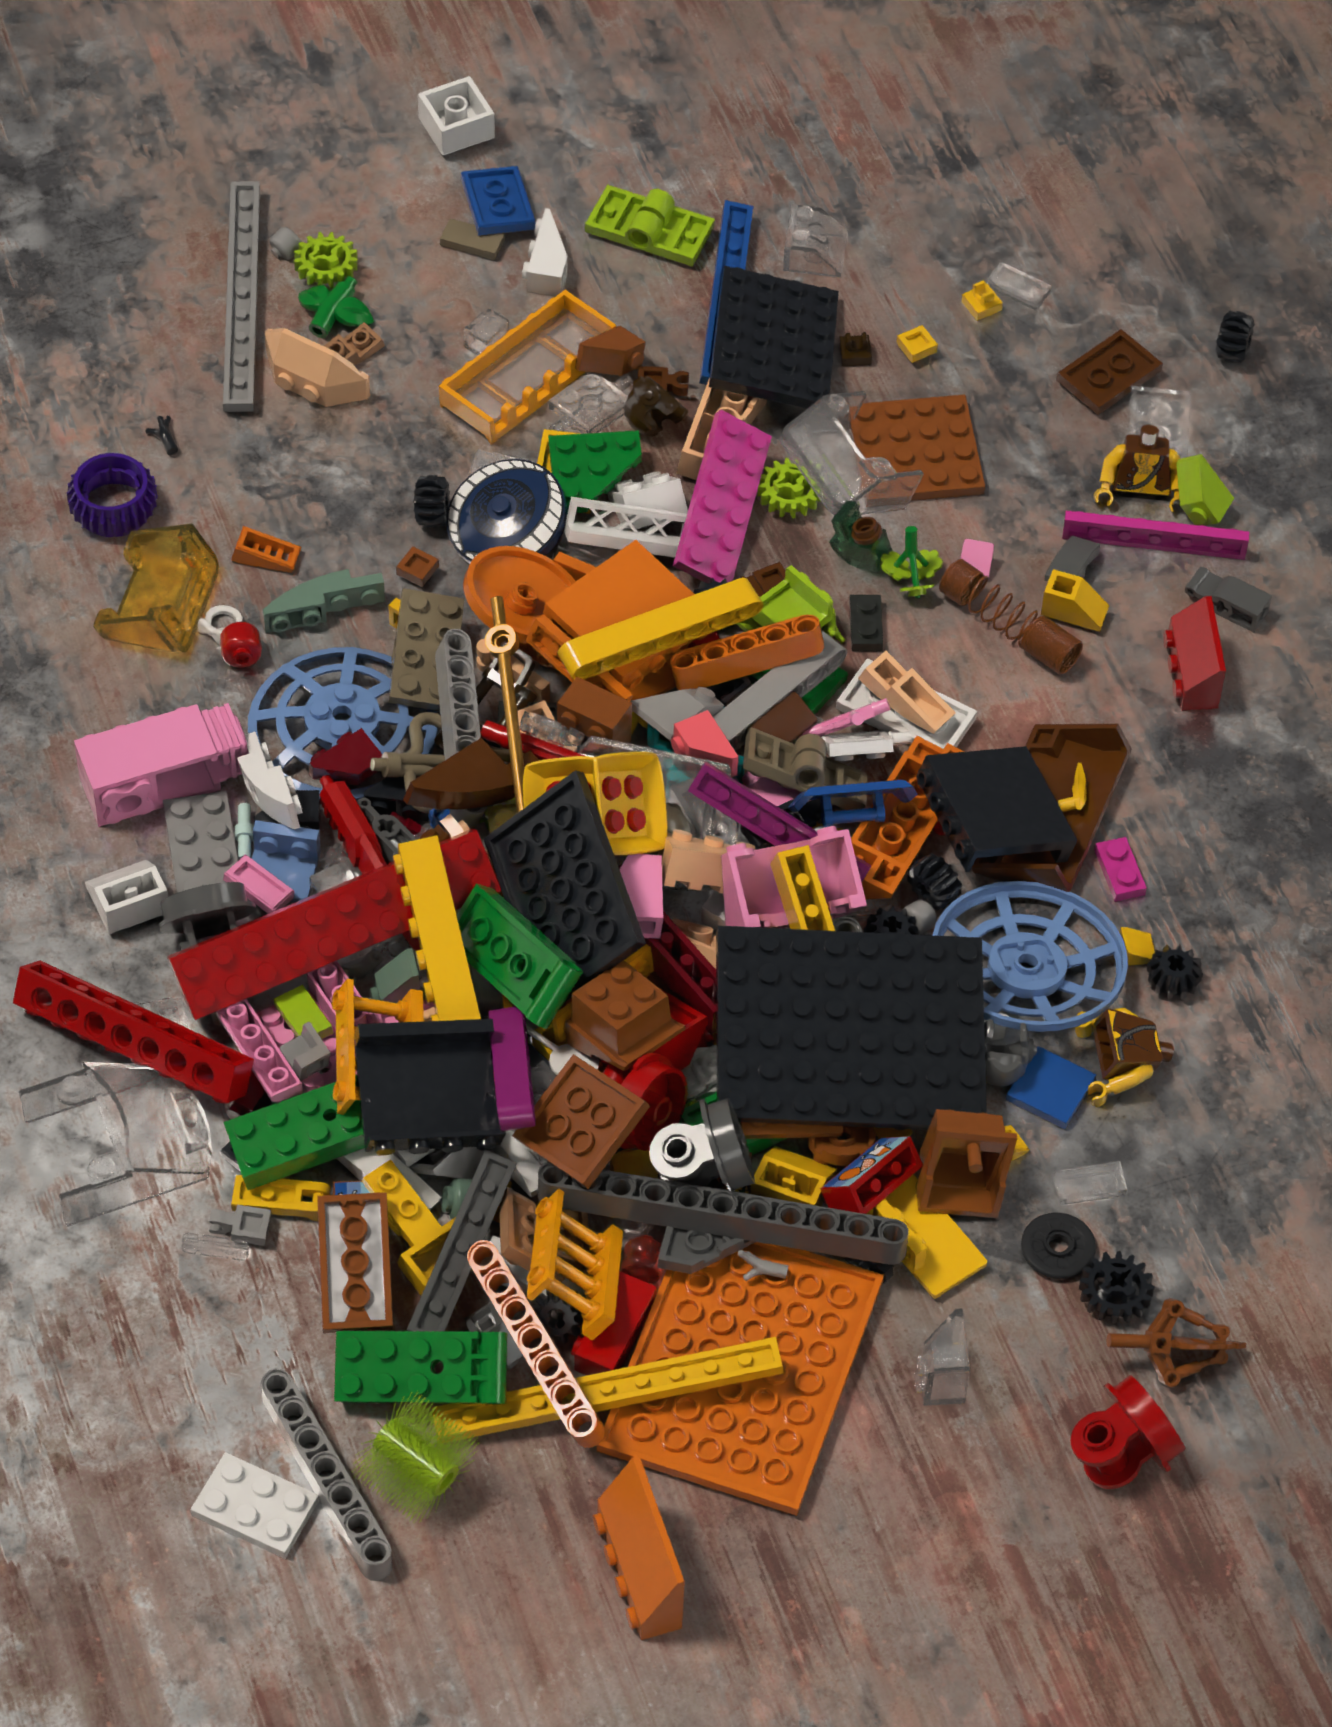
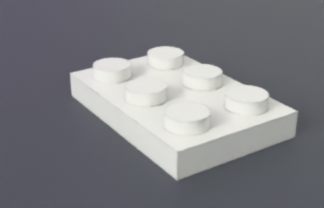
M225 1452L190 1510L191 1516L286 1559L319 1503V1495Z

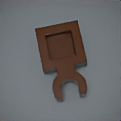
M638 366V377L648 376L667 392H673L675 395H688V384H679L689 383L688 372L678 371L674 374H668V367Z

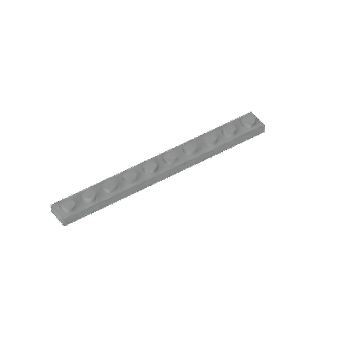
M233 181L230 184L223 387L224 412L254 411L260 181Z

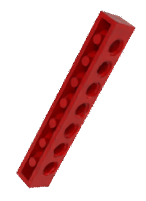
M41 960L19 968L13 1004L24 1008L26 1013L50 1020L51 1024L55 1027L67 1028L77 1033V1036L81 1039L95 1041L103 1045L104 1049L109 1052L125 1055L131 1058L130 1060L134 1064L148 1066L157 1070L160 1076L174 1078L184 1083L185 1087L190 1090L202 1091L212 1096V1099L218 1103L228 1104L246 1096L254 1062L253 1058Z

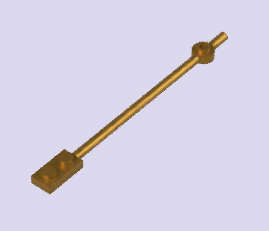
M495 596L491 598L494 627L487 632L485 644L490 653L498 658L517 813L524 809L523 774L525 768L511 656L515 654L519 647V638L514 629L506 624L503 597ZM508 641L507 645L500 647L502 642Z

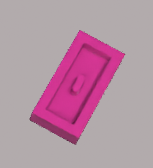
M1122 837L1096 843L1094 851L1114 901L1145 896L1147 887L1127 838Z

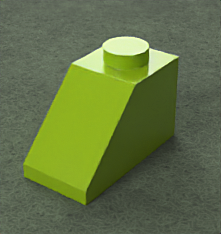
M1202 454L1179 459L1176 465L1181 508L1194 525L1208 526L1220 523L1234 497Z

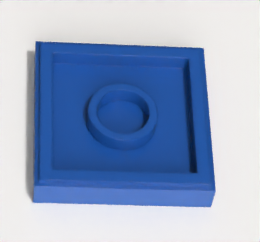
M1037 1046L1036 1055L1027 1064L1024 1075L1008 1091L1006 1101L1066 1129L1088 1094L1090 1083L1096 1081L1097 1075Z

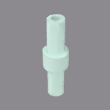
M248 803L238 805V824L235 826V840L238 842V860L245 854L251 858L254 825L251 824V805Z

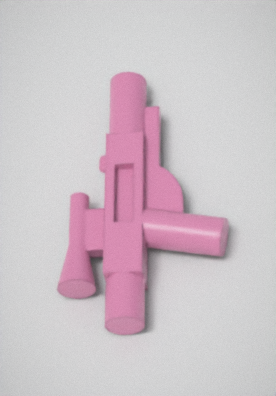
M887 698L877 702L873 701L868 705L811 726L802 735L816 734L821 737L854 724L861 725L865 720L891 710Z

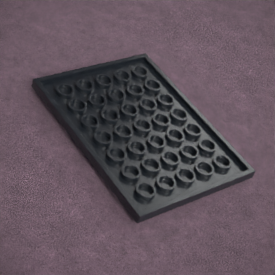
M717 926V1101L729 1098L738 1121L750 1123L928 1130L936 1109L987 1113L982 938Z

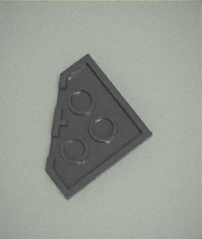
M707 1186V1187H710V1188H716V1189H721V1190H727V1191H728V1189H723V1188H718V1187ZM667 1226L658 1256L657 1268L692 1274L755 1242Z

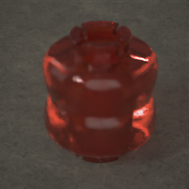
M647 1235L630 1239L625 1244L623 1250L624 1259L620 1267L621 1272L651 1285L657 1283L663 1274V1269L657 1268L662 1244Z

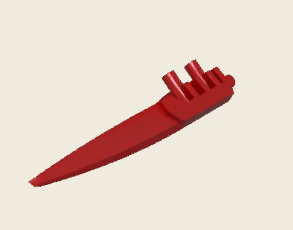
M330 775L323 776L320 779V784L323 787L319 794L320 805L324 808L326 818H329V825L333 830L338 829V839L340 842L343 841L342 847L348 854L353 867H358L361 873L365 874L386 865L376 834L345 781L334 782ZM410 930L401 933L415 951L421 950L418 937L412 939Z

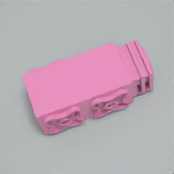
M229 703L223 704L224 706L213 707L211 710L205 709L202 711L199 710L197 704L180 707L175 711L158 716H150L138 722L119 725L113 729L97 734H89L74 740L79 778L98 827L115 824L123 819L145 815L153 810L163 808V800L220 791V782L227 781L231 777L237 778L238 775H241L237 757L247 755L249 752L242 726L237 716L232 713Z

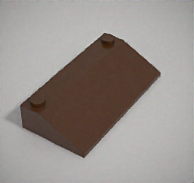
M1119 724L1034 725L1025 746H1027L1057 803L1058 800L1073 797L1072 787L1074 785L1077 764L1081 763L1086 778V803L1081 810L1074 809L1063 812L1078 841L1067 862L1056 863L1050 851L976 858L972 866L974 873L1003 882H1038L1071 892L1132 751Z

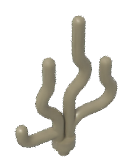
M431 712L416 715L409 725L410 750L406 753L384 752L382 758H372L371 770L381 771L383 777H403L405 790L407 791L410 782L415 780L416 777H420L445 761L444 755L422 754L424 747L422 727L424 725H433L442 730L441 715ZM491 747L503 761L511 762L508 749ZM412 806L419 812L429 813L432 808Z

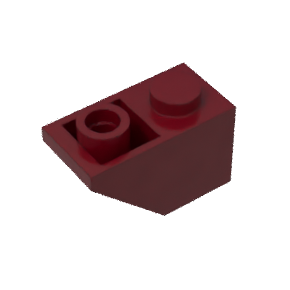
M360 728L354 733L349 731L337 740V745L328 751L326 749L318 751L309 763V776L314 780H320L323 776L330 775L334 782L345 781L347 785L358 786L379 772L371 770V759L382 758L383 754L364 730Z

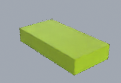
M303 984L273 999L275 1007L296 1037L302 1034L303 1024L307 1022L312 1024L321 1039L334 1034L332 1025Z

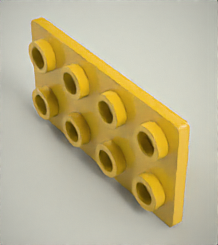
M913 1174L867 1214L897 1219L906 1224L909 1236L907 1253L902 1263L930 1296L936 1299L985 1268L988 1261L948 1214L918 1211L916 1183L918 1179Z

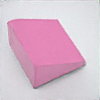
M965 539L961 559L976 567V569L983 572L984 576L989 578L994 544Z

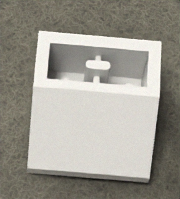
M660 471L643 475V481H621L615 484V489L607 493L611 503L684 514L688 513L680 478L671 477L669 473L661 474ZM616 512L620 522L625 521L621 513ZM645 516L633 522L636 529L654 524L650 517Z
M147 860L85 882L109 935L163 915L160 903L168 897V891L156 866Z

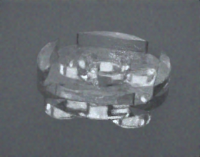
M525 711L520 722L521 731L546 742H554L559 744L558 746L577 752L585 734L570 727L567 730V727L561 725L560 722L532 712L528 713Z

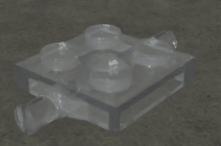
M587 373L548 400L549 409L560 417V420L549 426V430L565 431L571 428L582 434L599 433L625 415L624 405L628 396L622 391L633 385L632 378L625 374L617 381L610 382L598 373Z

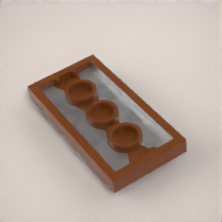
M387 1192L317 1196L323 1333L393 1330Z

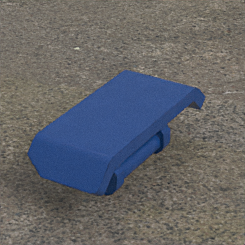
M905 780L812 787L800 793L788 809L796 813L809 800L820 799L823 827H830L833 824L864 821L885 822L883 794L892 793L905 804L918 794L914 787ZM872 795L873 808L832 811L831 798Z

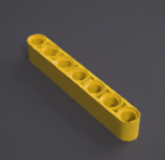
M739 578L569 640L559 648L557 653L573 680L576 677L585 680L748 620L757 615L762 610L764 604L747 578Z

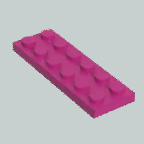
M719 410L713 419L673 563L674 567L710 584L712 577L716 582H721L725 578L727 582L733 581L772 438L767 433L723 410Z

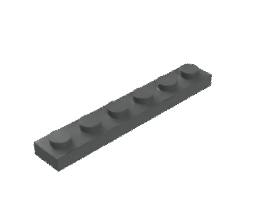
M485 1150L406 1331H445L471 1271V1266L467 1259L468 1250L475 1242L484 1240L516 1167V1162Z

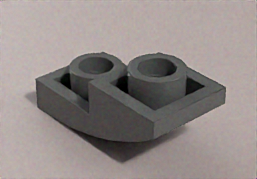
M1071 536L1053 559L1045 574L1044 581H1049L1053 569L1085 578L1086 566L1099 555L1100 544Z

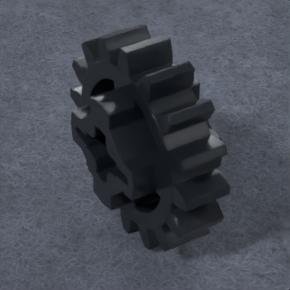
M1117 1251L1115 1258H1110L1109 1254L1104 1252L1101 1262L1093 1257L1090 1267L1084 1266L1082 1278H1080L1079 1290L1082 1291L1080 1300L1081 1302H1089L1087 1309L1089 1313L1096 1310L1100 1312L1098 1320L1102 1321L1106 1316H1110L1112 1324H1116L1118 1317H1123L1126 1323H1130L1132 1314L1141 1318L1144 1308H1150L1151 1297H1153L1155 1286L1151 1284L1153 1275L1152 1273H1144L1146 1267L1144 1262L1138 1265L1134 1264V1255L1131 1254L1126 1260L1122 1259L1121 1251ZM1095 1280L1098 1281L1097 1286L1099 1287V1290L1097 1292L1094 1287ZM1136 1283L1139 1288L1138 1296L1135 1294L1136 1289L1134 1288Z

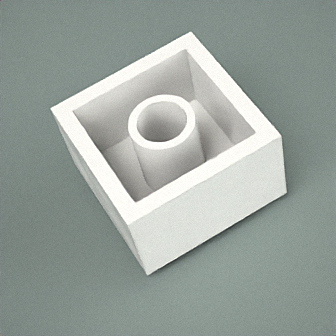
M470 76L418 93L419 120L442 156L495 138L494 112Z

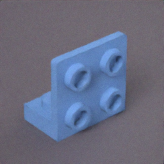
M255 820L252 859L295 891L294 898L290 902L295 903L309 897L321 854L319 830L303 827L292 829L283 824Z

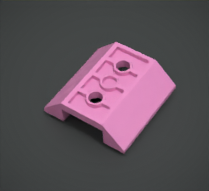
M338 961L306 973L309 985L308 993L332 1025L334 1034L322 1039L331 1052L329 1064L326 1067L330 1070L326 1073L320 1074L316 1072L302 1081L299 1080L280 1051V1046L293 1040L296 1036L292 1030L288 1029V1024L275 1005L256 1013L248 1000L244 999L216 1011L217 1017L239 1051L254 1059L252 1071L271 1101L281 1102L337 1081L336 1010L332 1009V997L335 990H339L346 979H349ZM354 986V996L361 997ZM354 1010V1026H358V1024L379 1023L373 1013Z

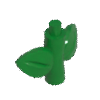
M348 276L344 282H338L332 291L324 285H318L299 293L298 300L301 306L316 312L309 324V330L313 335L322 339L326 338L336 319L340 323L352 327H359L364 322L368 326L374 323L372 314L367 306L359 299L354 298V287L357 284L355 278Z

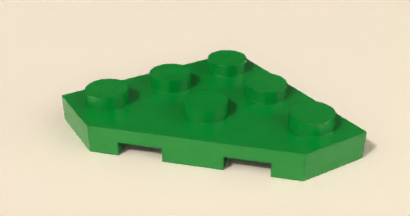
M639 430L548 436L551 473L558 480L564 491L568 510L571 497L596 500L603 493L607 494L615 487V484L622 480V475L631 467L634 469L642 462ZM577 506L576 513H586L590 508Z

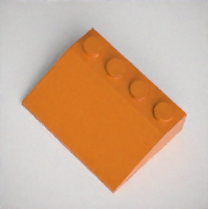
M639 1455L633 1457L599 1497L597 1500V1514L593 1515V1521L597 1534H604L607 1545L604 1546V1553L609 1567L615 1565L618 1576L614 1577L618 1595L620 1598L626 1597L629 1608H626L625 1611L631 1630L637 1628L640 1640L642 1641L682 1629L685 1581Z

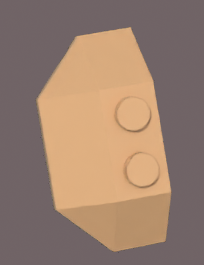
M286 328L266 330L267 357L274 382L282 389L290 390L303 396L306 400L316 402L324 407L367 400L369 398V375L363 371L359 372L351 362L337 352Z

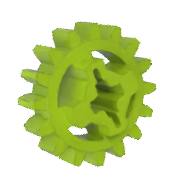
M319 232L316 239L307 236V244L299 242V250L294 251L295 271H298L299 279L307 278V285L309 286L317 282L318 285L328 284L330 288H334L335 282H344L345 277H353V271L358 269L357 249H353V242L345 243V236L343 235L336 239L333 232H330L328 237H324Z
M785 458L784 464H780L775 460L773 461V469L767 466L764 467V474L761 475L757 496H761V505L769 504L768 512L772 513L775 510H779V517H783L785 513H790L791 517L795 518L796 512H801V514L806 516L808 508L816 510L817 502L822 501L824 482L820 480L819 471L812 472V464L810 463L806 466H801V459H798L795 464H792L789 458Z

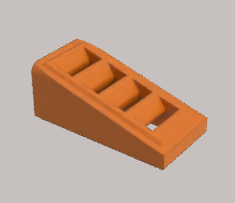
M243 526L231 561L292 573L301 547ZM271 551L277 552L276 556H272L269 554ZM283 553L289 554L287 561L281 559Z

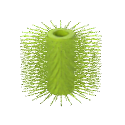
M424 1399L418 1404L419 1408H416L415 1404L413 1408L408 1405L404 1410V1405L401 1410V1416L399 1414L397 1417L399 1409L398 1411L396 1410L394 1419L393 1409L389 1422L386 1410V1424L383 1427L380 1425L382 1429L378 1431L379 1433H372L377 1434L375 1439L364 1442L373 1443L369 1447L374 1446L368 1451L372 1455L367 1459L369 1460L371 1457L372 1459L365 1465L366 1471L364 1473L367 1472L369 1474V1470L373 1469L371 1476L373 1473L374 1475L376 1473L379 1475L383 1470L382 1474L376 1479L378 1482L373 1491L379 1486L381 1477L382 1479L384 1478L382 1482H385V1484H390L394 1479L390 1485L393 1488L395 1487L393 1491L401 1493L405 1488L401 1494L403 1498L406 1496L405 1501L412 1502L416 1497L408 1509L411 1508L413 1510V1505L415 1504V1506L417 1505L415 1509H418V1511H421L425 1503L427 1511L432 1500L434 1499L435 1502L437 1496H439V1503L442 1493H444L445 1502V1491L448 1488L451 1489L450 1485L453 1481H458L455 1480L457 1475L464 1473L459 1471L463 1467H459L464 1463L462 1462L464 1458L462 1460L461 1458L466 1454L464 1453L462 1456L461 1454L468 1448L466 1445L468 1441H462L461 1438L459 1441L458 1439H453L450 1443V1440L456 1434L453 1431L451 1432V1437L450 1435L448 1436L450 1432H447V1430H442L438 1435L441 1429L437 1430L436 1427L439 1423L437 1422L432 1428V1424L437 1416L436 1413L432 1416L435 1408L427 1414L426 1411H429L432 1404L424 1411L425 1406L429 1402L428 1400L421 1407ZM454 1420V1422H453L452 1424H450V1425L448 1426L450 1429H451V1427L453 1426V1424L455 1423V1420ZM371 1476L368 1479L367 1483L373 1479ZM382 1485L377 1491V1494L384 1488ZM391 1495L390 1499L388 1500V1503L395 1497L394 1495ZM402 1504L401 1508L399 1509V1512L402 1508L406 1506L405 1504Z

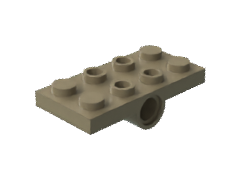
M406 588L402 589L397 632L391 665L393 666L388 703L440 711L435 653L448 630H461L464 598Z
M750 727L746 735L743 768L754 776L774 780L784 788H794L804 792L812 787L867 783L868 773L826 757V743L816 734L802 735L795 744ZM867 795L831 798V804L836 805L840 810L864 809L866 807Z

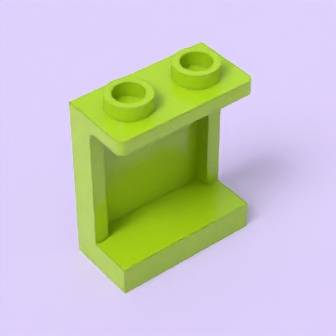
M790 565L785 570V579L760 597L764 604L762 610L754 617L739 622L737 625L746 632L809 614L816 616L820 621V626L823 627L832 620L833 601L830 595L815 586L805 573L799 572Z

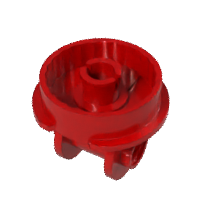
M655 1052L640 1057L626 1071L599 1058L605 1067L603 1074L650 1105L620 1148L632 1149L636 1147L642 1151H649L655 1135L664 1127L679 1123L688 1093L685 1075L680 1070L674 1068L666 1056Z
M1129 1375L1114 1387L1110 1383H1106L1103 1387L1115 1404L1105 1411H1096L1083 1417L1075 1425L1070 1438L1071 1448L1078 1460L1083 1463L1089 1480L1096 1486L1104 1489L1123 1487L1138 1475L1142 1464L1151 1457L1165 1472L1170 1471L1171 1467L1168 1462L1185 1451L1186 1448L1163 1410L1132 1375Z

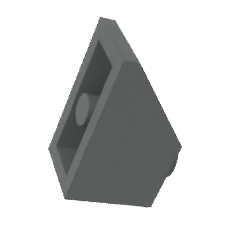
M492 1302L464 1318L469 1331L508 1333L507 1370L513 1368L519 1362V1358L523 1357L522 1352Z

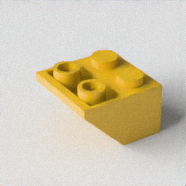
M774 1146L762 1157L754 1175L755 1184L751 1185V1194L822 1207L825 1199L820 1188L836 1176L838 1168L820 1164L808 1157Z

